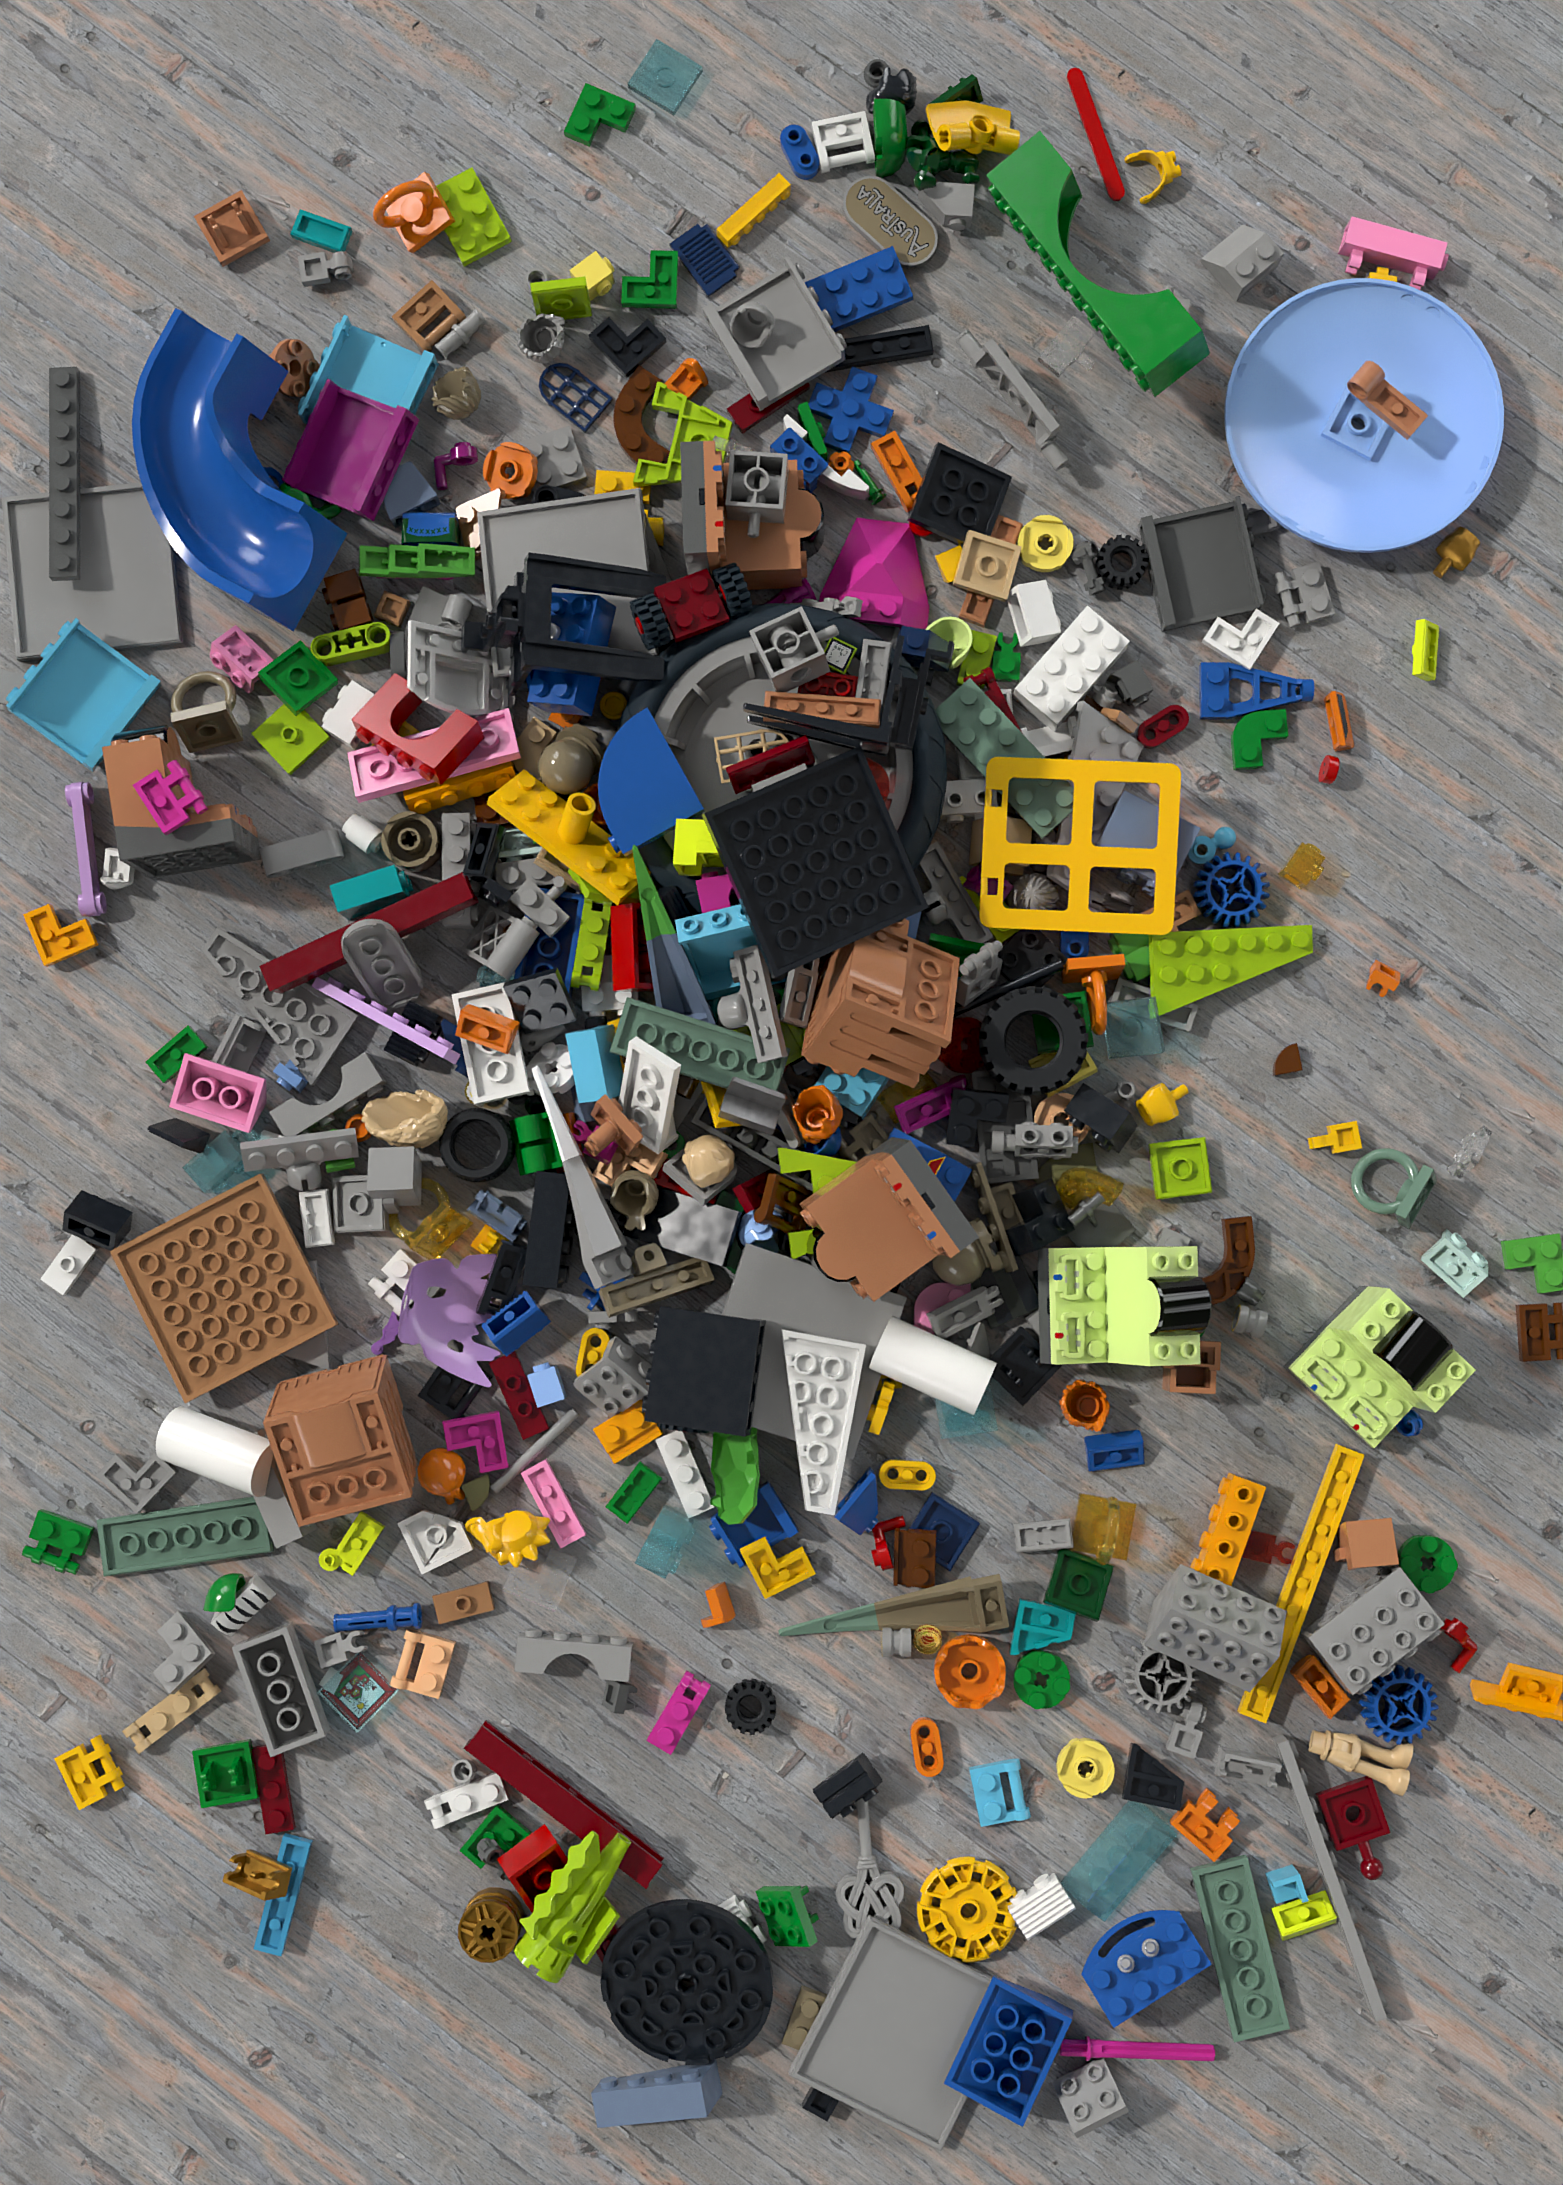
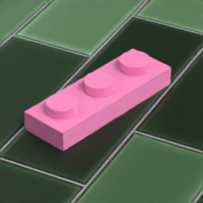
M547 1459L521 1472L543 1517L550 1518L548 1526L560 1549L587 1534Z

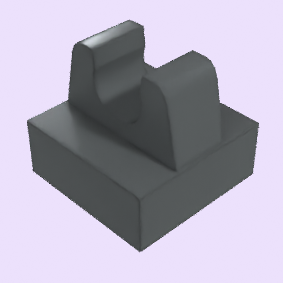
M607 1680L601 1705L613 1713L624 1714L625 1710L634 1708V1704L627 1701L628 1694L637 1693L638 1689L626 1682Z

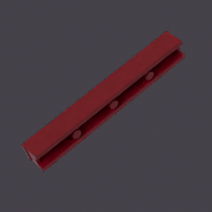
M463 872L456 874L260 965L259 967L269 991L282 994L347 964L342 953L341 939L346 929L358 921L364 919L385 921L395 928L400 938H403L479 903L469 883V877L464 875Z
M485 1720L463 1749L583 1840L591 1831L596 1832L599 1835L600 1852L617 1833L626 1836L631 1841V1844L618 1868L647 1889L650 1881L662 1867L664 1857Z

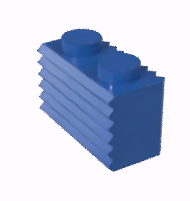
M523 1291L522 1295H518V1298H514L513 1302H509V1305H505L504 1309H500V1312H496L495 1316H491V1319H487L486 1323H482V1328L492 1343L507 1357L532 1336L540 1332L551 1320L535 1299L527 1291Z

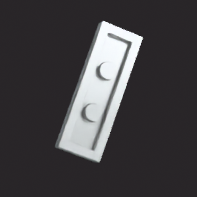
M675 1430L655 1439L688 1519L714 1508L715 1506L710 1503L712 1498L684 1432Z

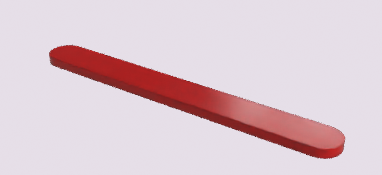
M1071 68L1067 73V82L1106 191L1111 200L1120 201L1124 197L1125 189L1085 77L1079 68Z

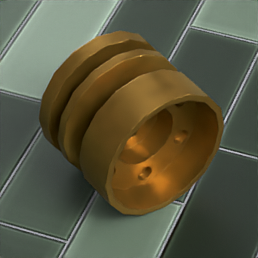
M489 1887L478 1891L470 1899L458 1925L460 1945L470 1958L481 1963H494L504 1959L513 1950L523 1926L519 1920L524 1918V1911L517 1897L512 1892L501 1887ZM485 1925L488 1928H491L493 1926L495 1928L494 1932H492L491 1930L485 1931Z

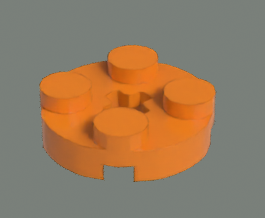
M514 442L499 444L501 446L487 454L483 464V477L488 482L491 488L490 491L492 492L499 488L505 490V499L507 500L528 497L537 479V457L523 445ZM513 464L515 474L508 479L509 474L505 473L506 467L510 468Z

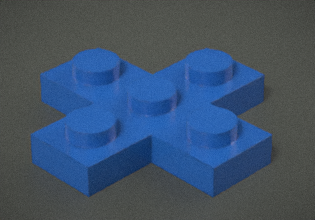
M851 367L843 391L816 382L808 405L813 414L831 420L824 439L825 447L839 452L850 453L858 430L879 438L886 435L894 410L869 401L877 382V375Z

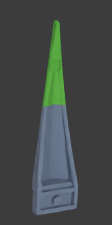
M633 845L632 850L656 1006L717 1025L710 1004L683 946L679 945L675 928L637 846Z

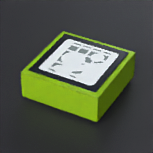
M835 637L829 639L824 650L829 669L840 674H846L857 648Z

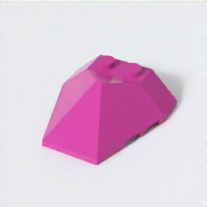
M856 518L820 594L819 602H823L824 598H834L841 602L845 596L855 597L863 601L861 617L849 618L855 622L900 627V630L902 626L926 629L928 625L929 603L915 538L909 523Z

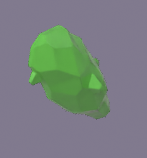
M754 1427L751 1429V1435L745 1437L718 1432L713 1433L711 1472L714 1478L716 1496L710 1500V1503L718 1508V1516L728 1525L742 1524L757 1506L760 1474L757 1428Z

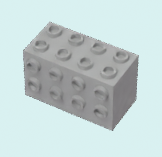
M1180 1564L1153 1601L1144 1646L1251 1692L1280 1656L1287 1611L1256 1598L1247 1592L1229 1586L1220 1580L1202 1574L1193 1568Z
M1385 1566L1303 1629L1300 1634L1342 1689L1352 1695L1355 1693L1361 1695L1372 1687L1371 1681L1377 1676L1384 1677L1395 1669V1662L1402 1657L1405 1660L1418 1651L1417 1645L1424 1640L1429 1642L1441 1633L1439 1628L1445 1624L1400 1567Z

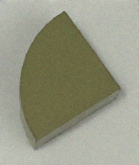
M488 1473L461 1485L472 1512L478 1509L488 1497L491 1485Z

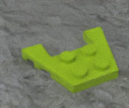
M657 382L652 409L678 414L679 416L667 464L638 459L633 480L635 487L681 482L680 442L715 441L716 451H722V462L724 463L733 425L730 420L703 405L699 406L688 400L687 396L680 392L677 394L668 389L667 385L662 382Z
M782 1147L777 1148L780 1173L810 1170L813 1194L856 1163L854 1161ZM821 1229L789 1232L791 1258H798L816 1249L819 1239L825 1234L824 1231Z

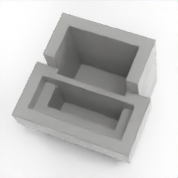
M415 1147L369 1148L367 1192L371 1199H383V1206L388 1214L399 1213L400 1206L421 1205L422 1162Z

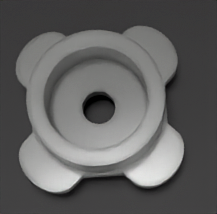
M1104 684L1092 687L1095 692L1093 699L1100 706L1111 709L1115 702L1121 704L1122 699L1117 696L1118 691L1113 686Z

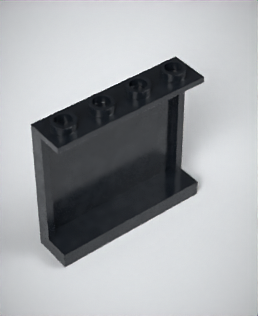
M660 1306L659 1311H656L654 1316V1328H657L656 1338L652 1340L650 1345V1356L653 1357L652 1368H649L646 1374V1385H649L648 1397L645 1396L642 1403V1413L645 1414L644 1421L743 1437L751 1435L766 1320Z

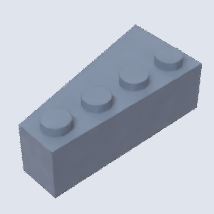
M710 2060L709 2064L681 2065L620 2078L610 2076L601 2079L591 2092L597 2128L707 2117L722 2095L717 2060Z

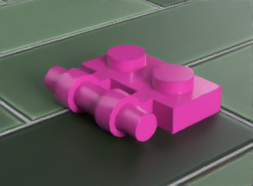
M177 760L167 764L168 769L172 773L164 778L157 769L133 784L136 792L166 836L191 820L185 811L189 807L193 806L198 815L208 810L203 801L204 796L201 791L194 788L189 780L190 774L186 768L180 766ZM176 785H179L185 794L179 800L171 789Z

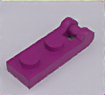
M965 1075L955 1076L947 1083L894 1106L903 1132L909 1134L949 1115L952 1087L967 1089L968 1083Z

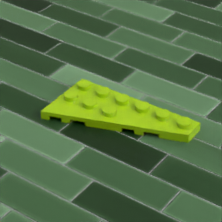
M1312 925L1174 931L1165 935H1149L1151 1017H1158L1313 953Z

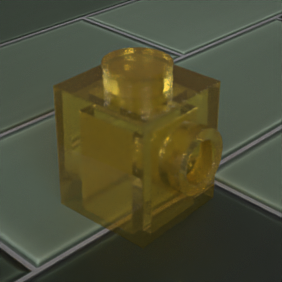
M1302 842L1294 849L1278 875L1301 890L1307 886L1310 880L1315 882L1324 870L1321 864L1325 857L1320 854V849L1313 844H1304Z

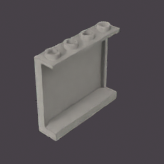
M789 257L785 258L786 266L715 308L710 303L702 308L706 322L760 411L846 360L845 348H847L845 340L840 333H834L831 328L833 322L830 315L825 309L823 311L820 310L817 305L819 299L812 286L807 288L803 281L805 275L798 263L793 265ZM755 301L766 306L773 314L774 329L762 347L745 348L737 344L733 339L730 331V322L739 306Z

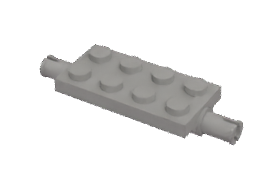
M969 329L963 331L956 338V342L968 356L972 366L975 369H982L1035 438L1036 449L1045 456L1054 470L1058 471L1063 468L1069 459L1055 443L1060 427L1057 415L1051 409L1047 410L1042 403V397L1037 389L1034 387L1030 388L1025 381L1026 377L1021 368L1018 366L1014 367L1008 359V352L1003 345H997L992 338L983 344L982 348Z

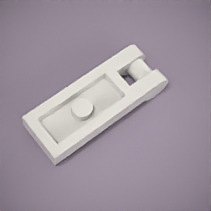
M494 1772L426 1799L424 1803L427 1810L431 1811L433 1816L431 1822L434 1829H437L450 1822L507 1801L510 1796L504 1780ZM448 1802L451 1811L444 1813L441 1804Z

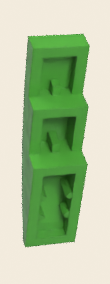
M419 543L418 546L389 544V547L360 545L359 576L392 578L475 576V547Z

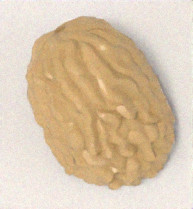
M419 1089L415 1094L396 1091L390 1092L388 1097L382 1096L381 1098L369 1101L362 1111L363 1117L361 1121L365 1123V1128L371 1135L379 1140H385L391 1146H414L417 1149H423L439 1140L442 1136L443 1129H445L448 1121V1109L443 1099L425 1089Z

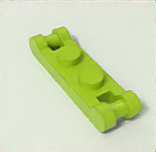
M584 897L571 987L587 986L590 987V990L599 991L611 919L610 906H613L611 902L589 900ZM593 902L603 904V911H593ZM583 967L593 968L592 976L583 975Z

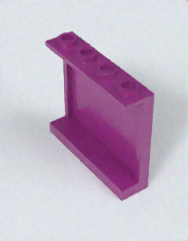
M327 379L323 389L320 391L313 412L308 418L304 432L297 442L294 454L285 469L282 481L293 489H298L311 497L374 521L420 419L407 408L399 405L396 408L343 389L330 379Z

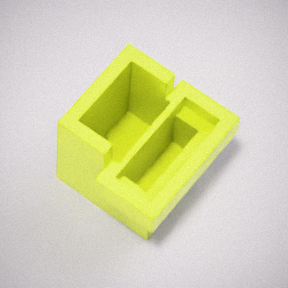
M676 819L673 865L681 876H701L703 867H724L704 820Z

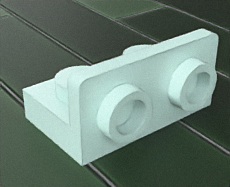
M1446 1229L1442 1233V1238L1421 1256V1260L1464 1298L1488 1276V1261L1479 1252L1473 1253L1466 1246V1241L1458 1233L1454 1232L1452 1234Z

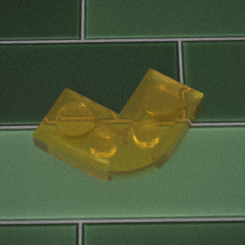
M1088 1168L1069 1169L1062 1173L1055 1182L1064 1206L1072 1210L1084 1195L1092 1198L1097 1192L1106 1200L1103 1204L1110 1207L1121 1194L1124 1183L1110 1176Z

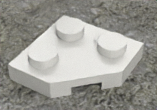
M426 1509L397 1523L421 1574L474 1549L463 1522Z

